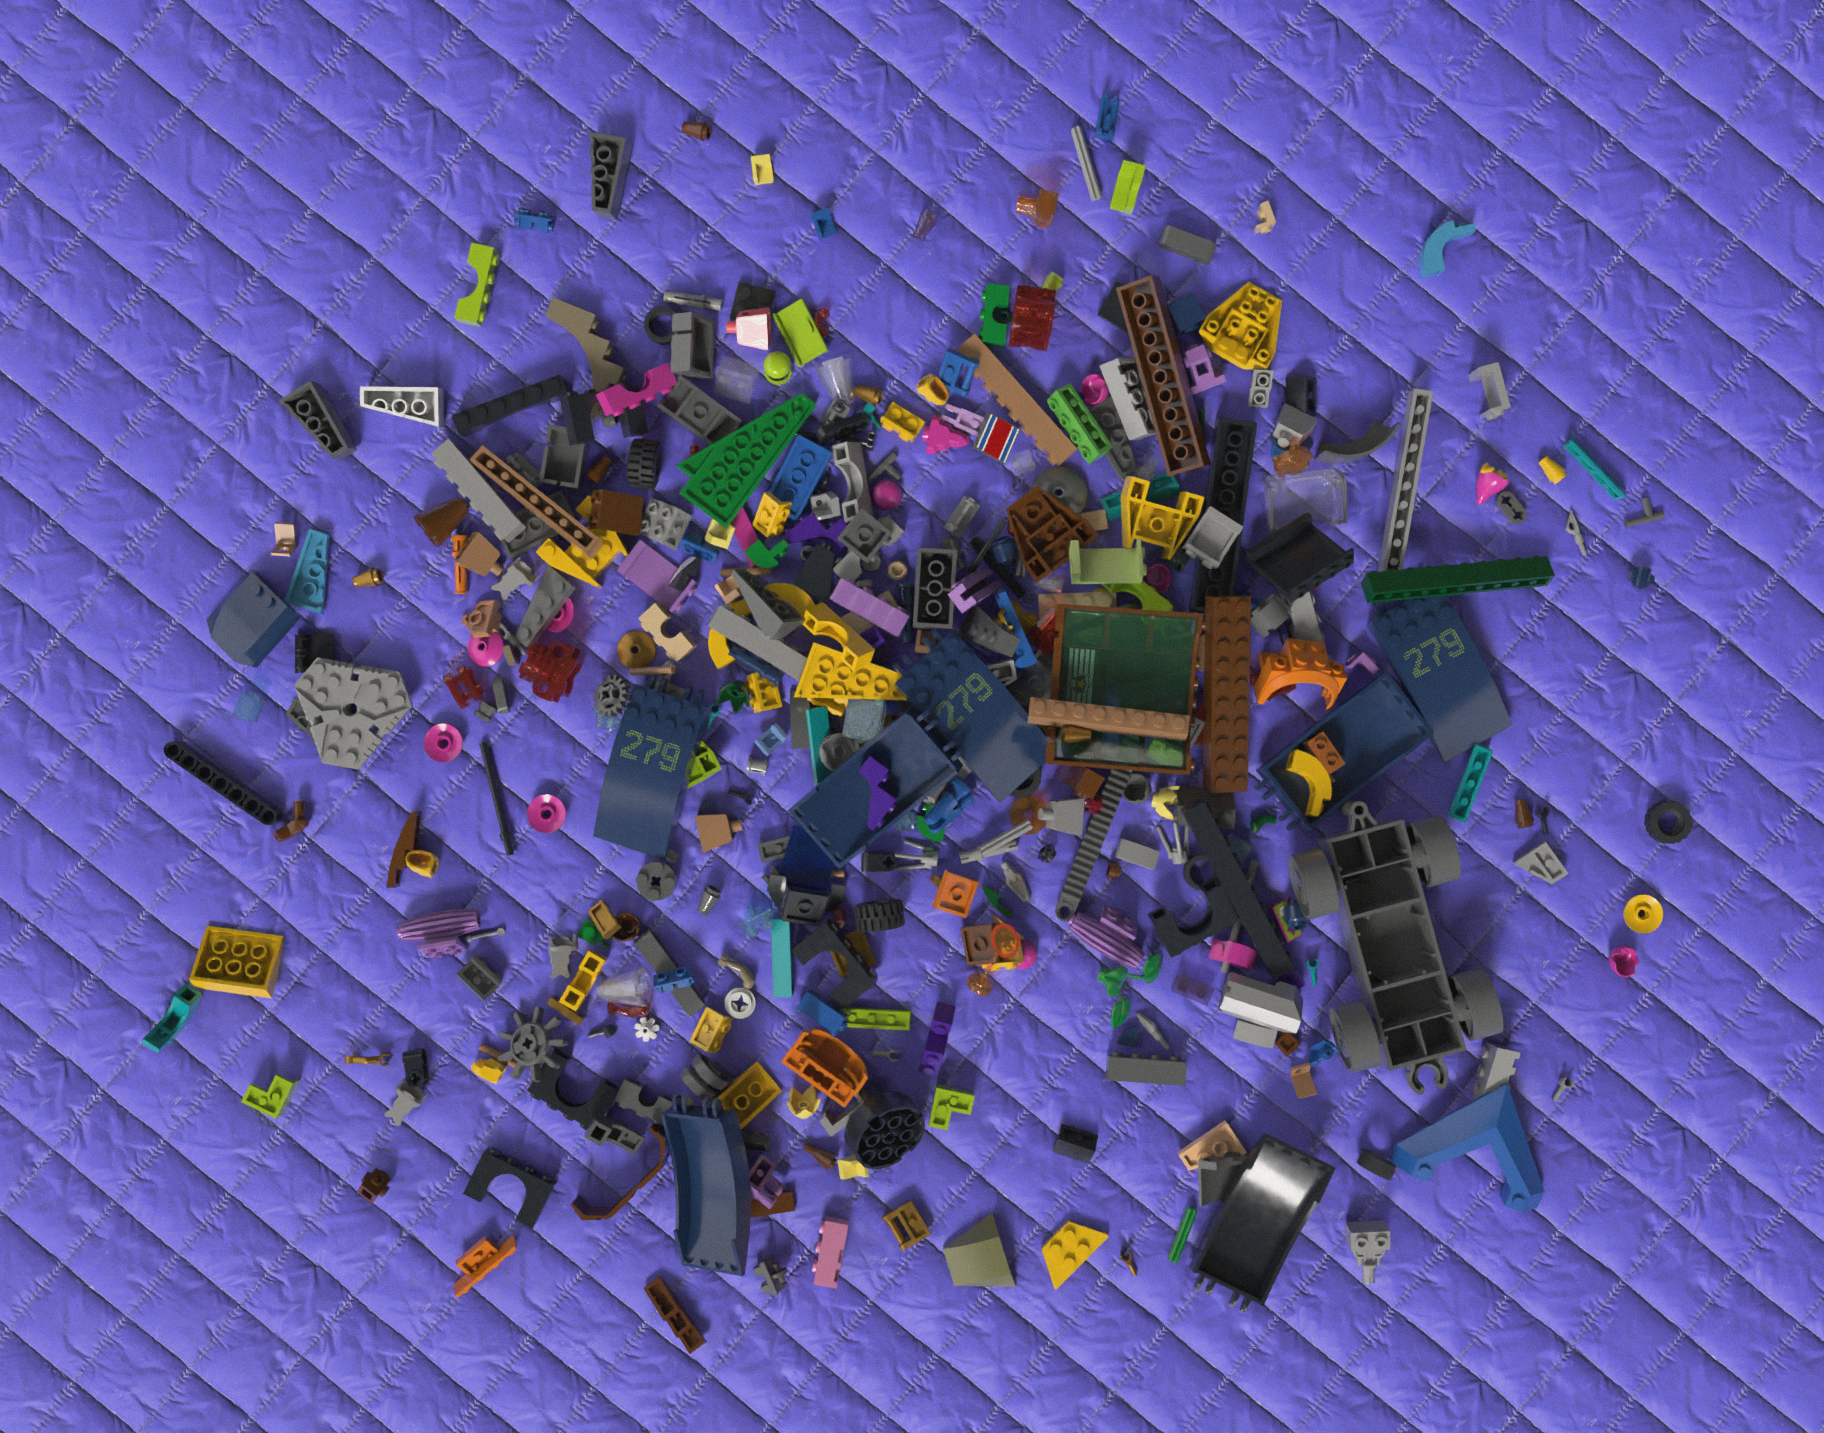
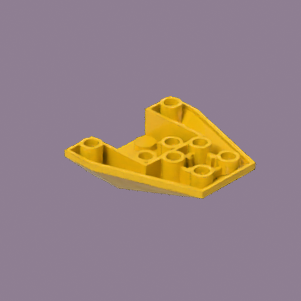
M1248 282L1208 314L1199 333L1210 351L1242 369L1266 370L1276 352L1282 300Z

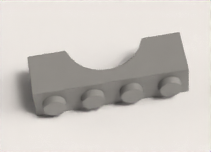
M844 442L832 446L835 466L843 472L848 486L847 497L841 503L844 521L850 522L861 508L873 517L861 442Z
M888 515L885 518L882 516L877 520L892 532L890 534L892 539L886 545L891 547L904 534V531ZM848 549V554L844 558L840 557L834 562L832 570L840 579L845 580L848 577L856 581L863 575L860 567L861 558Z

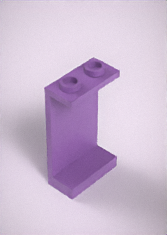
M641 540L638 541L617 569L619 573L674 614L676 611L680 612L686 604L684 602L688 596L691 597L697 590L696 585L698 583L689 576H687L682 591L668 587L671 578L678 568Z

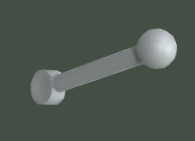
M499 928L497 931L473 936L466 935L465 940L471 942L473 939L497 934L502 936L505 934V929Z

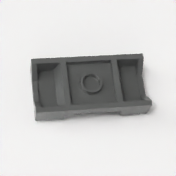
M681 375L676 380L678 384L674 385L667 397L657 405L661 411L679 422L708 445L713 444L743 425L741 419Z

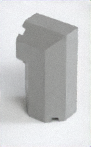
M1233 972L1228 974L1222 991L1223 995L1219 1002V1012L1280 1032L1297 1033L1301 1023L1304 999L1302 995H1299L1296 986L1281 981L1273 986Z

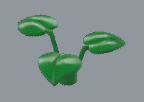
M1160 951L1152 954L1147 959L1143 968L1144 974L1142 975L1129 974L1125 966L1112 970L1103 967L1099 971L1097 980L1106 985L1107 995L1119 998V1002L1114 1005L1111 1014L1112 1029L1120 1026L1126 1020L1131 1010L1130 999H1124L1119 993L1127 977L1145 979L1147 984L1152 983L1158 977L1162 968L1163 958Z

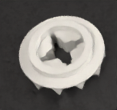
M744 987L731 990L725 998L726 1011L737 1019L750 1016L756 1006L754 995ZM741 995H743V1002H746V1005H742L740 1011H738V1004L732 1001L739 1000Z

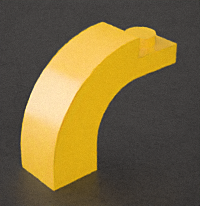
M1300 750L1290 751L1285 770L1301 775L1307 781L1310 788L1305 816L1311 818L1319 817L1324 807L1322 801L1331 800L1332 787L1330 777L1321 762L1314 756Z

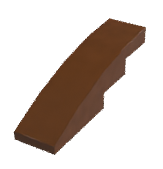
M412 811L401 831L389 867L387 888L400 886L401 869L409 868L406 864L405 856L410 850H418L421 811Z
M660 1276L644 1287L645 1292L663 1321L668 1323L676 1338H680L689 1354H692L707 1343L688 1312Z

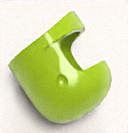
M774 351L769 353L764 359V375L770 383L783 385L790 380L793 373L790 358L785 353ZM789 373L788 377L781 381H774L768 377L770 376L772 378L779 379L785 377Z

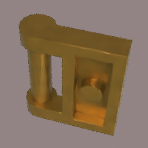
M912 1199L881 1217L884 1223L887 1222L899 1242L898 1246L901 1251L908 1249L931 1235V1231ZM898 1216L909 1234V1239H905L893 1218Z

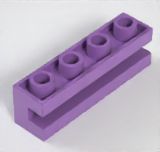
M989 567L983 571L979 568L951 587L953 591L948 596L961 613L983 601L1002 586L998 579L991 584L987 581V578L993 574Z

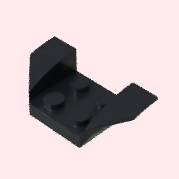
M771 873L767 892L778 908L781 921L820 927L825 915L843 902L847 885L829 883L827 892L788 886V876Z

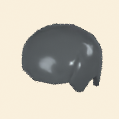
M1141 773L1131 774L1123 794L1124 798L1131 804L1144 803L1148 800L1152 791L1150 781Z

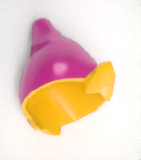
M1488 463L1481 467L1477 476L1476 502L1479 505L1484 504L1492 495L1503 490L1510 482L1507 479L1508 475L1506 473H1503L1501 469L1495 471V468L1489 467Z

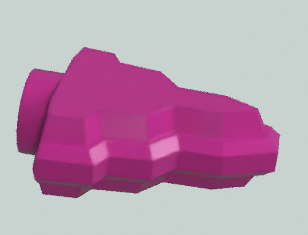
M932 415L930 426H924L922 441L927 442L926 454H936L938 451H946L950 447L959 448L968 445L969 437L961 431L953 430L951 424L943 422L941 417Z

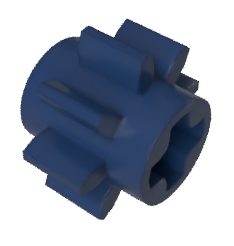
M1636 567V571H1630L1628 580L1633 582L1632 587L1647 589L1648 585H1653L1655 575L1651 574V569Z

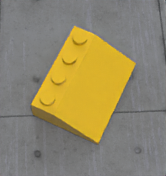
M206 926L189 980L195 988L272 998L278 980L284 936Z

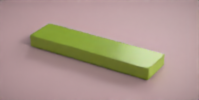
M845 1007L842 1009L850 1015L847 1019L849 1022L847 1027L910 1031L911 1010Z

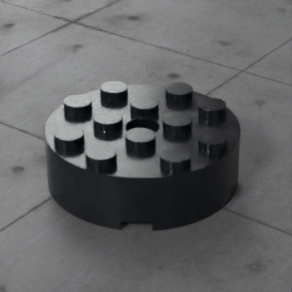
M897 1091L878 1093L864 1102L850 1115L844 1132L845 1143L863 1167L869 1169L886 1168L902 1160L901 1156L909 1150L912 1152L916 1148L925 1130V1120L908 1095Z

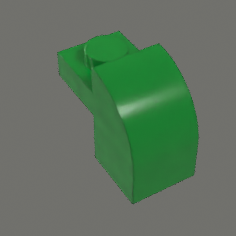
M783 539L768 551L762 542L757 540L744 553L758 568L770 570L779 566L776 558L781 559L789 552L787 550L789 545Z
M925 802L922 812L926 815L933 806ZM917 814L916 823L920 833L928 839L941 843L946 827L938 833H932L928 827L929 824L924 820V816Z

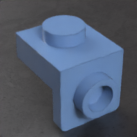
M775 723L754 742L768 756L788 736L784 728Z

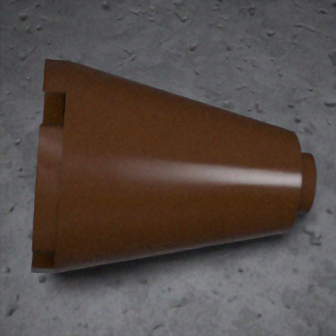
M455 497L418 513L413 518L417 525L421 526L427 538L438 548L467 516L470 506L464 498L459 499Z

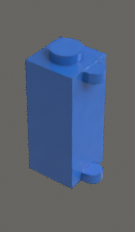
M814 990L807 991L797 1006L796 1012L799 1014L804 1012L832 1032L831 1036L835 1038L838 1032H843L849 1024L847 1019L850 1015L843 1010L839 1011L833 1003Z

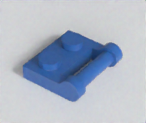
M948 348L938 378L947 389L962 396H968L970 383L980 361L975 357H968ZM964 364L968 366L963 383L960 385L957 384Z

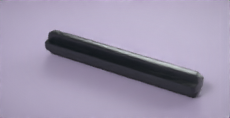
M977 536L970 541V544L978 553L985 545ZM989 550L983 559L1017 598H1022L1026 591L1002 564L996 562L993 553Z

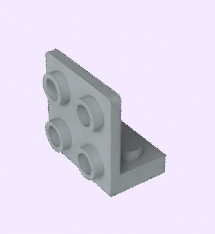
M651 498L641 519L640 535L676 551L692 516L677 507Z

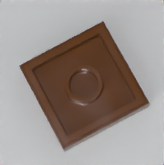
M996 923L960 927L967 966L1003 961L1002 955L998 953L993 943ZM996 933V944L999 950L1001 951L1000 944L997 938L998 933Z

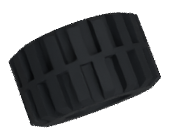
M634 438L632 441L627 462V480L630 487L655 489L657 486L662 457L659 441Z
M882 899L863 902L854 906L857 931L878 932L900 928L905 925L902 900Z

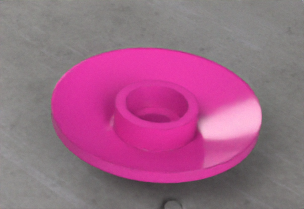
M570 598L567 599L547 626V630L561 632L571 624L575 608Z
M492 632L489 637L475 638L471 636L468 642L469 656L473 662L480 666H492L501 659L504 653L502 649L504 641L498 632ZM482 644L485 645L484 650L481 649Z
M437 724L431 727L424 737V749L427 755L438 762L452 761L460 754L463 747V739L460 732L449 724ZM444 739L448 741V745L446 747L442 745V741Z
M549 794L540 795L529 804L527 818L530 825L538 832L551 833L563 825L566 819V809L563 802L556 796ZM546 810L551 811L550 817L545 816Z

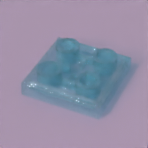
M848 699L842 737L870 740L883 728L887 704L879 701Z

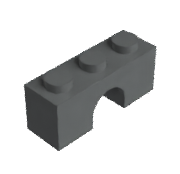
M627 1076L614 1101L618 1102L617 1105L621 1108L633 1109L638 1116L643 1118L647 1116L653 1119L655 1124L663 1126L661 1114L673 1105L672 1097L661 1093L657 1102L647 1103L641 1096V1091L645 1084Z

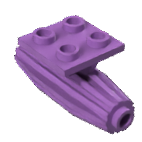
M1103 905L1100 921L1078 912L1076 915L1072 914V917L1067 922L1069 925L1068 929L1086 945L1115 962L1136 969L1144 957L1145 952L1128 939L1134 940L1136 938L1137 924L1131 917H1124L1119 914V911L1112 906Z
M453 909L424 914L401 922L400 926L397 927V935L403 941H426L424 945L417 946V950L424 953V955L430 956V958H441L442 954L448 953L449 955H459L461 951L467 950V946L461 943L458 936L480 929L482 926L481 915L478 909Z

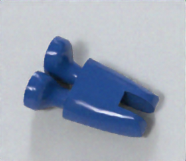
M953 777L949 781L953 792L945 791L924 816V820L929 824L928 827L932 833H938L962 814V809L974 803L975 799L969 793L970 789L957 777Z

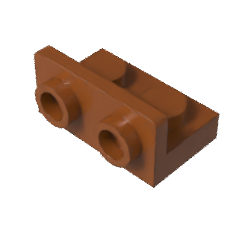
M1322 729L1307 742L1328 774L1345 765L1343 758Z

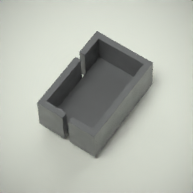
M694 312L673 314L672 331L674 335H672L670 362L672 373L684 375V377L691 379L713 378L715 320Z
M548 424L546 442L553 446V449L549 446L544 448L539 482L545 486L558 488L562 486L565 489L582 491L589 443L570 446L566 427Z

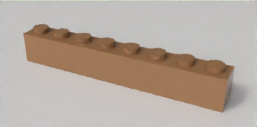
M975 333L957 348V352L979 359V366L975 369L973 376L976 379L980 378L984 383L982 385L989 394L992 392L997 397L995 401L1002 408L1005 406L1009 411V417L1014 422L1018 421L1021 424L1023 433L1035 440L1033 442L1040 451H1045L1048 455L1046 458L1052 465H1062L1077 451L1074 444Z
M483 445L471 457L470 461L477 469L587 557L592 559L603 547L604 544L596 535Z
M1034 697L1030 698L1028 723L1057 727L1070 725L1090 729L1091 731L1186 741L1190 719L1189 715Z

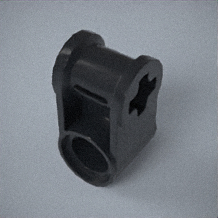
M861 852V872L892 871L898 866V858L892 853ZM888 857H891V860L894 861L890 868L887 864H884Z
M425 1049L404 1051L402 1061L407 1084L412 1088L426 1084L429 1080Z

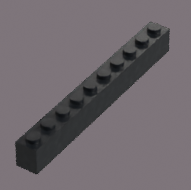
M1200 798L1180 809L1214 874L1223 885L1235 913L1268 974L1274 980L1293 970L1291 962L1294 960L1288 951H1284L1282 946L1285 943L1280 935L1276 936L1274 932L1276 927L1271 918L1267 919L1265 915L1267 910L1262 902L1259 903L1256 899L1258 893L1253 885L1250 886L1248 884L1249 876L1244 868L1240 869L1238 865L1240 859L1235 852H1231L1229 848L1231 843L1226 835H1222L1220 830L1223 828L1219 820L1212 817L1211 813L1214 811L1209 802L1205 803Z

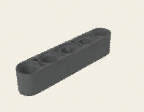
M650 928L634 939L635 945L657 974L680 968ZM676 983L673 984L675 990L670 992L689 1016L706 1005L693 984L692 986L679 989Z

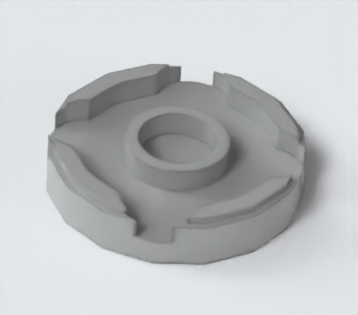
M834 733L825 737L819 750L820 759L824 766L833 771L856 751L855 743L849 736L842 733Z

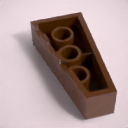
M1059 765L1053 775L1057 780L1073 788L1072 793L1085 800L1088 797L1094 798L1105 779L1082 766Z

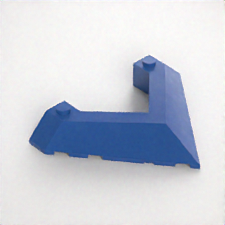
M1507 1082L1500 1085L1499 1089L1491 1093L1487 1092L1474 1099V1102L1468 1105L1465 1104L1439 1118L1438 1122L1431 1126H1425L1417 1130L1409 1138L1397 1141L1389 1157V1161L1410 1176L1430 1182L1437 1165L1489 1144L1506 1177V1181L1499 1194L1504 1206L1521 1212L1536 1209L1545 1192Z

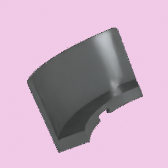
M1373 422L1361 438L1347 444H1330L1323 441L1314 460L1331 465L1359 461L1385 445L1397 432L1401 423L1397 422L1390 428Z
M1237 1152L1223 1153V1157L1210 1155L1198 1160L1199 1206L1203 1207L1222 1200L1248 1155H1237Z

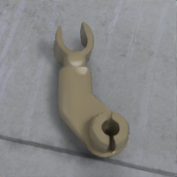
M723 954L721 959L718 960V965L731 967L732 970L739 973L743 980V986L746 989L753 987L756 979L746 964L736 960L732 961L728 954Z

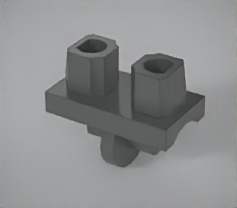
M772 1255L766 1256L753 1268L757 1277L764 1275L766 1281L761 1283L763 1294L771 1293L772 1296H775L785 1287L783 1283L786 1281L784 1274L788 1270L786 1267L780 1268L779 1263L774 1262Z

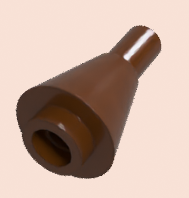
M809 1143L804 1145L803 1149L813 1155L826 1171L829 1168L833 1169L838 1160L835 1158L837 1154L817 1149Z

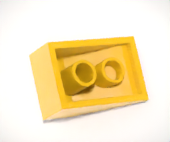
M757 1061L719 1092L714 1099H720L724 1109L736 1110L740 1129H743L782 1090Z

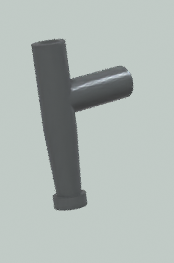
M892 452L867 477V482L871 485L872 481L885 470L896 481H899L902 475L891 465L898 457Z
M1649 497L1641 499L1645 515L1631 520H1624V526L1627 528L1664 519V512L1653 513Z

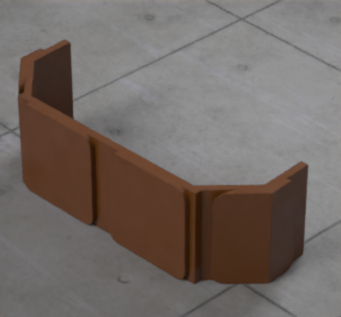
M653 1122L649 1127L650 1132L660 1141V1161L613 1207H590L578 1195L570 1205L582 1220H601L602 1218L607 1220L612 1218L635 1195L638 1189L644 1187L665 1166L669 1157V1145L664 1126H659Z

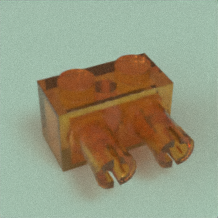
M1040 189L1036 199L1018 196L1015 213L1032 216L1033 223L1037 227H1051L1059 193Z

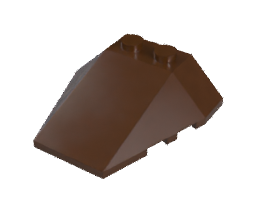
M1035 486L1005 509L1024 567L1036 583L1069 560L1071 540H1078L1079 549H1084L1099 537L1088 520L1072 511L1069 507H1066L1038 486Z

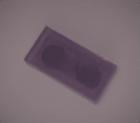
M1177 973L1171 991L1208 1006L1215 988Z

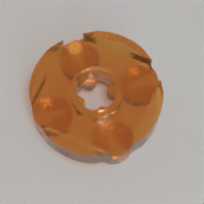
M1294 444L1289 450L1273 458V467L1276 474L1280 477H1286L1285 474L1288 473L1293 476L1304 471L1310 465L1309 460L1313 459V456L1307 447Z
M1033 796L1019 798L1012 804L1009 811L1011 824L1014 827L1025 821L1026 817L1023 813L1032 810L1034 818L1029 820L1033 828L1024 834H1036L1046 825V820H1039L1038 811L1040 808L1047 809V807L1040 799Z

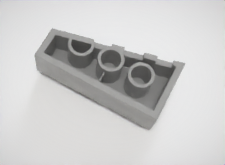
M1117 358L1100 365L1128 439L1141 440L1156 434L1136 359Z
M1277 591L1279 597L1292 611L1287 618L1288 622L1292 623V625H1289L1292 638L1325 641L1323 631L1318 626L1320 622L1319 615L1314 611L1315 599L1313 594L1308 592L1302 598L1291 602L1281 592Z
M1485 1042V1046L1481 1049L1482 1062L1477 1068L1478 1081L1473 1087L1474 1099L1487 1092L1491 1093L1499 1089L1500 1085L1506 1082L1510 1090L1509 1077L1515 1074L1514 1060L1515 1058L1519 1059L1521 1052L1508 1046Z

